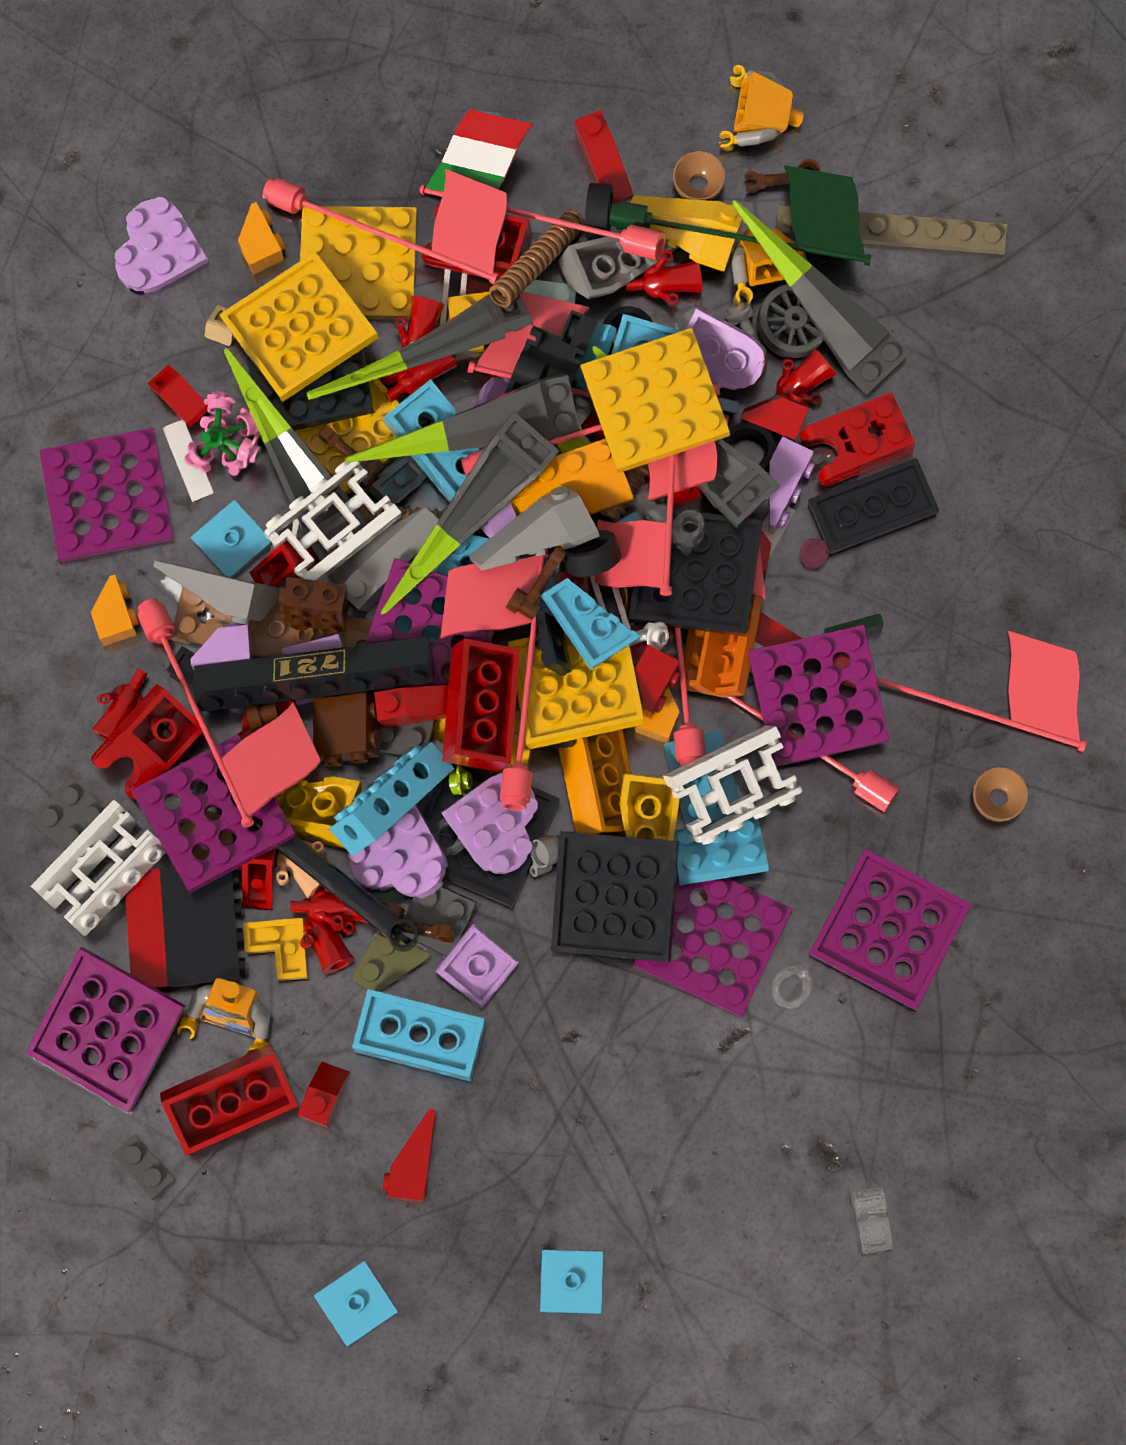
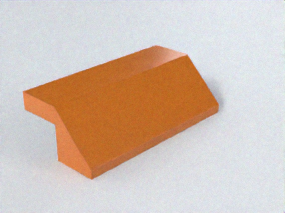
M752 595L747 637L688 630L683 655L688 691L717 697L745 695L751 664L749 651L754 648L763 598ZM679 677V681H678V686H677V687L681 689V686H680V677Z

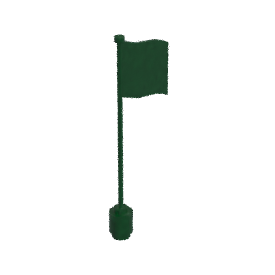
M784 165L790 186V220L796 244H787L794 250L864 262L865 266H870L872 255H865L859 232L858 194L853 178ZM621 201L620 204L613 203L610 212L609 226H614L616 230L620 231L627 229L631 224L649 229L651 224L759 243L753 236L652 219L653 213L648 212V206Z

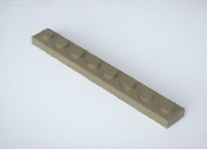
M778 205L776 229L780 230L786 237L794 238L790 220V206ZM859 212V232L864 244L1005 254L1007 224Z

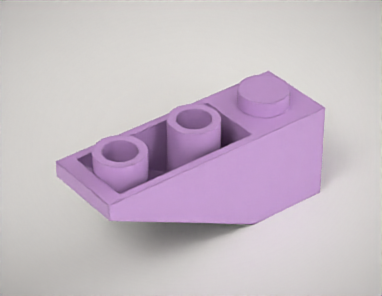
M782 437L770 460L768 474L780 485L779 489L769 497V533L773 535L778 527L784 528L790 516V513L787 512L790 503H797L803 491L800 484L804 477L810 478L816 465L812 461L814 451L785 437Z

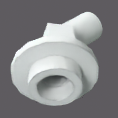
M740 300L739 307H736L734 303L727 308L728 312L725 318L732 325L739 324L742 330L756 338L757 334L749 320V317L754 315L751 308L752 305L749 304L747 306V302L743 303L742 300Z
M648 622L642 630L636 631L641 638L631 645L647 641V645L658 650L662 649L669 639L667 626L662 622Z

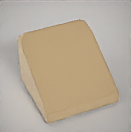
M217 305L206 321L205 337L230 346L235 337L219 315L228 308Z

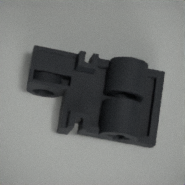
M571 310L561 336L533 325L530 335L536 337V340L533 341L527 338L505 394L538 379L564 373L568 374L571 387L581 364L580 360L575 359V355L584 357L598 321Z

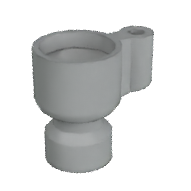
M546 835L531 842L532 850L530 856L533 860V865L530 866V873L533 877L550 872L553 864L557 863L559 835L557 837L555 835Z

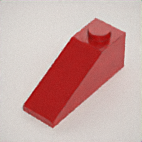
M599 110L574 120L576 137L596 182L612 184L613 203H620L632 198L634 194L602 111Z
M449 685L402 687L374 692L378 722L385 728L445 719Z
M435 1109L427 1111L392 1163L390 1173L384 1174L383 1191H388L387 1197L389 1199L425 1203L437 1115Z

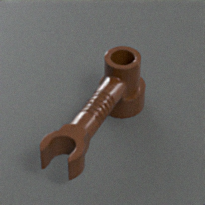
M805 159L798 165V168L820 171V165L813 159ZM750 171L744 175L746 180L754 179L757 181L755 185L746 186V192L755 193L766 186L789 184L786 173L764 175Z
M325 424L318 432L320 434L319 438L325 444L335 448L344 457L358 453L344 442L328 425ZM379 459L359 461L362 468L368 472V476L358 483L365 491H369L370 486L376 481L375 479L385 469V465Z
M556 547L530 591L526 593L517 587L505 608L515 614L519 612L533 620L542 606L537 601L566 552Z
M276 703L256 704L245 707L247 719L252 730L264 726V723L271 722L280 716Z
M383 903L403 919L405 913L403 907L393 903ZM413 922L417 928L418 935L431 937L444 943L453 942L455 931H451L453 926ZM408 926L397 927L402 933L414 934L412 928ZM379 931L377 932V934H378L379 936L385 937V936H384L382 933H380Z

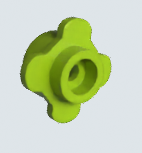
M461 765L456 767V771H452L449 774L451 792L454 795H466L473 787L471 773L467 769H462Z

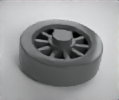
M788 284L775 288L766 296L758 312L757 329L762 341L771 351L787 358H800L811 354L815 348L818 349L824 342V338L816 326L814 328L809 325L813 324V321L807 316L805 309L800 307L801 303ZM790 300L796 301L795 306H792ZM783 303L785 309L780 307L779 304ZM773 312L780 317H771V314ZM781 325V328L773 334L770 326ZM803 331L811 336L810 339L806 340ZM784 332L788 333L786 344L777 339ZM795 334L800 343L799 345H791L793 335Z

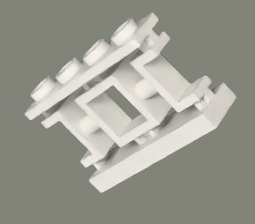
M344 461L335 469L336 475L328 481L326 478L320 480L312 487V494L305 499L303 496H300L289 505L290 511L281 517L278 514L266 523L265 537L272 542L275 548L288 540L304 559L302 563L294 568V572L301 579L322 581L401 518L402 512L395 504L390 502L387 495L374 504L358 483L368 476V472L362 468L359 461L351 463ZM352 474H355L354 477L348 480V485L356 495L344 504L335 492L326 499L323 498ZM334 504L350 525L331 540H328L312 520ZM364 504L373 516L382 509L385 510L355 535L353 534L360 527V522L352 514L356 509ZM309 510L302 517V521L310 532L299 540L289 529L278 535L281 530L305 511ZM317 540L327 552L335 546H339L321 562L307 571V568L314 564V559L306 550Z
M763 726L663 775L667 787H671L673 790V797L680 799L689 795L698 819L686 824L687 829L691 832L689 835L691 841L702 842L703 845L709 844L719 838V833L727 829L728 832L740 829L745 825V820L754 817V819L764 817L771 812L770 808L778 804L780 806L788 805L796 800V795L803 792L801 786H798L796 783L795 775L788 774L780 778L771 754L783 748L782 743L778 741V738L781 736L776 726ZM768 744L757 750L763 766L752 770L748 759L741 758L735 761V759ZM716 769V771L706 775L712 791L700 796L696 784L690 783L683 786ZM740 769L750 793L729 803L719 779ZM769 777L772 787L781 790L763 798L764 796L758 781ZM717 802L721 813L728 816L712 823L706 807Z
M115 800L96 817L31 885L54 909L67 899L73 907L64 918L83 936H86L94 929L105 915L119 903L127 892L166 853L159 839L148 829L138 840L129 834L138 822ZM121 835L123 837L122 840L111 850L108 846ZM131 846H134L136 848L134 852L123 861L121 857ZM108 855L115 864L96 883L92 882L87 876ZM79 878L81 882L71 893H68L66 890ZM90 889L93 890L94 893L83 905L79 903Z

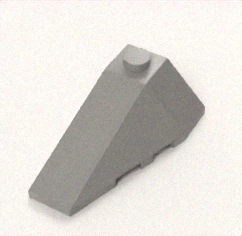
M603 237L569 245L558 260L568 287L587 299L616 292L645 272L650 266L655 265L657 261L624 253L619 239ZM666 239L664 250L668 249L673 253L679 248L677 247L676 249H674L671 246H669L667 244L668 240Z
M562 486L553 489L551 493L538 499L469 556L470 560L483 571L517 562L520 555L535 554L537 557L545 555V549L562 545L563 550L575 547L599 537V532L580 495L569 486Z
M425 507L387 528L329 575L334 583L346 584L348 600L358 610L368 612L382 596L394 558L412 563L439 518L428 507Z
M154 560L153 566L219 612L233 616L232 622L249 625L250 620L262 621L279 598L280 588Z

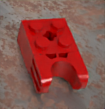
M438 204V205L435 207V210H434V218H435V219H436V216H437V213H438V209H439L440 204ZM506 214L496 248L494 272L500 274V277L528 250L532 237L530 220L528 218ZM432 242L427 243L424 248L432 250ZM421 253V258L427 265L482 277Z
M892 392L808 425L799 434L802 443L806 446L828 444L837 452V458L822 467L818 475L820 484L823 486L835 484L857 474L861 475L913 454L915 441ZM871 431H879L881 435L877 436L875 433H871Z
M156 684L91 756V763L97 768H107L119 758H131L134 769L131 777L125 784V793L129 798L135 800L132 790L158 777L165 771L167 772L203 731L197 718L165 688ZM161 722L165 727L162 733L157 731V727Z

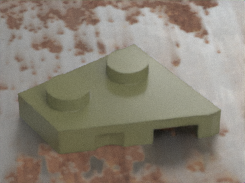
M376 933L350 979L367 990L382 992L390 984L400 980L420 964L427 962L431 955L416 946L406 952L397 951L390 945L388 938L381 937ZM395 936L393 940L396 943L405 945L403 941Z

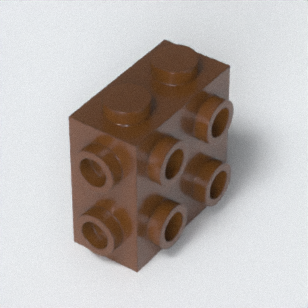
M287 577L286 586L280 587L278 604H281L280 614L285 616L286 625H290L291 628L300 631L314 628L320 629L321 632L326 634H336L337 631L345 632L349 608L346 584Z
M368 691L313 699V745L324 765L340 766L342 761L349 760L353 763H366L368 758L380 757V746L382 745L380 723L377 720L375 697L368 694Z

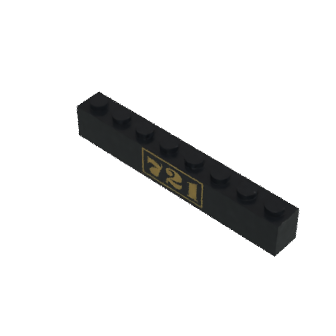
M420 637L194 666L193 695L200 712L434 683L433 653L429 638Z

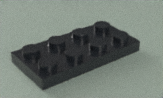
M917 458L808 500L830 554L939 513L938 505Z

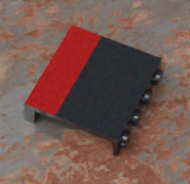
M174 867L149 869L140 881L125 895L130 974L154 988L214 983L216 978L243 984L242 976L247 975L246 957L241 958L240 946H244L243 928H239L238 917L243 916L242 899H237L236 887H241L240 870L235 869L189 894Z

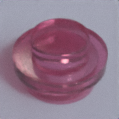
M808 539L801 545L800 559L808 567H820L827 561L829 549L826 543L820 539Z

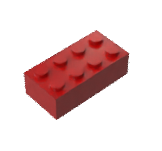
M466 638L452 647L442 762L496 772L511 764L520 649Z
M272 1043L160 1092L161 1103L185 1156L298 1107L295 1094Z

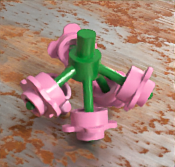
M216 391L207 395L204 404L208 405L207 411L214 415L201 418L200 425L205 428V432L201 434L202 442H190L187 445L189 451L184 460L189 466L200 468L202 472L207 473L211 470L210 462L214 458L212 448L219 447L224 451L222 454V464L229 468L231 475L235 476L240 473V470L246 469L251 462L255 463L260 457L261 447L257 445V441L261 435L251 412L246 407L241 408L240 415L236 417V425H229L226 419L227 414L231 413L233 403H236V399L229 397L228 393ZM239 431L243 437L253 435L254 439L245 438L242 444L231 441L230 436Z

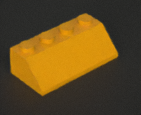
M603 439L555 456L541 474L513 497L510 503L517 517L542 496L551 493L553 489L569 486L580 495L589 514L593 515L632 501L634 498L625 472L617 473L607 441Z
M623 730L573 740V747L558 748L575 831L625 836L620 809V797L624 774L632 773Z

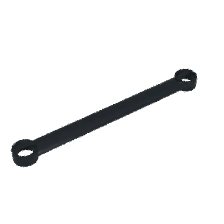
M222 774L217 775L220 780L225 781ZM253 818L254 824L249 828L257 831L263 826V821L259 818ZM296 834V837L275 848L387 937L390 945L395 950L406 952L416 946L418 931L413 922L397 916ZM408 926L412 928L414 938L410 940L397 927ZM392 933L403 941L405 945L396 943L392 938Z

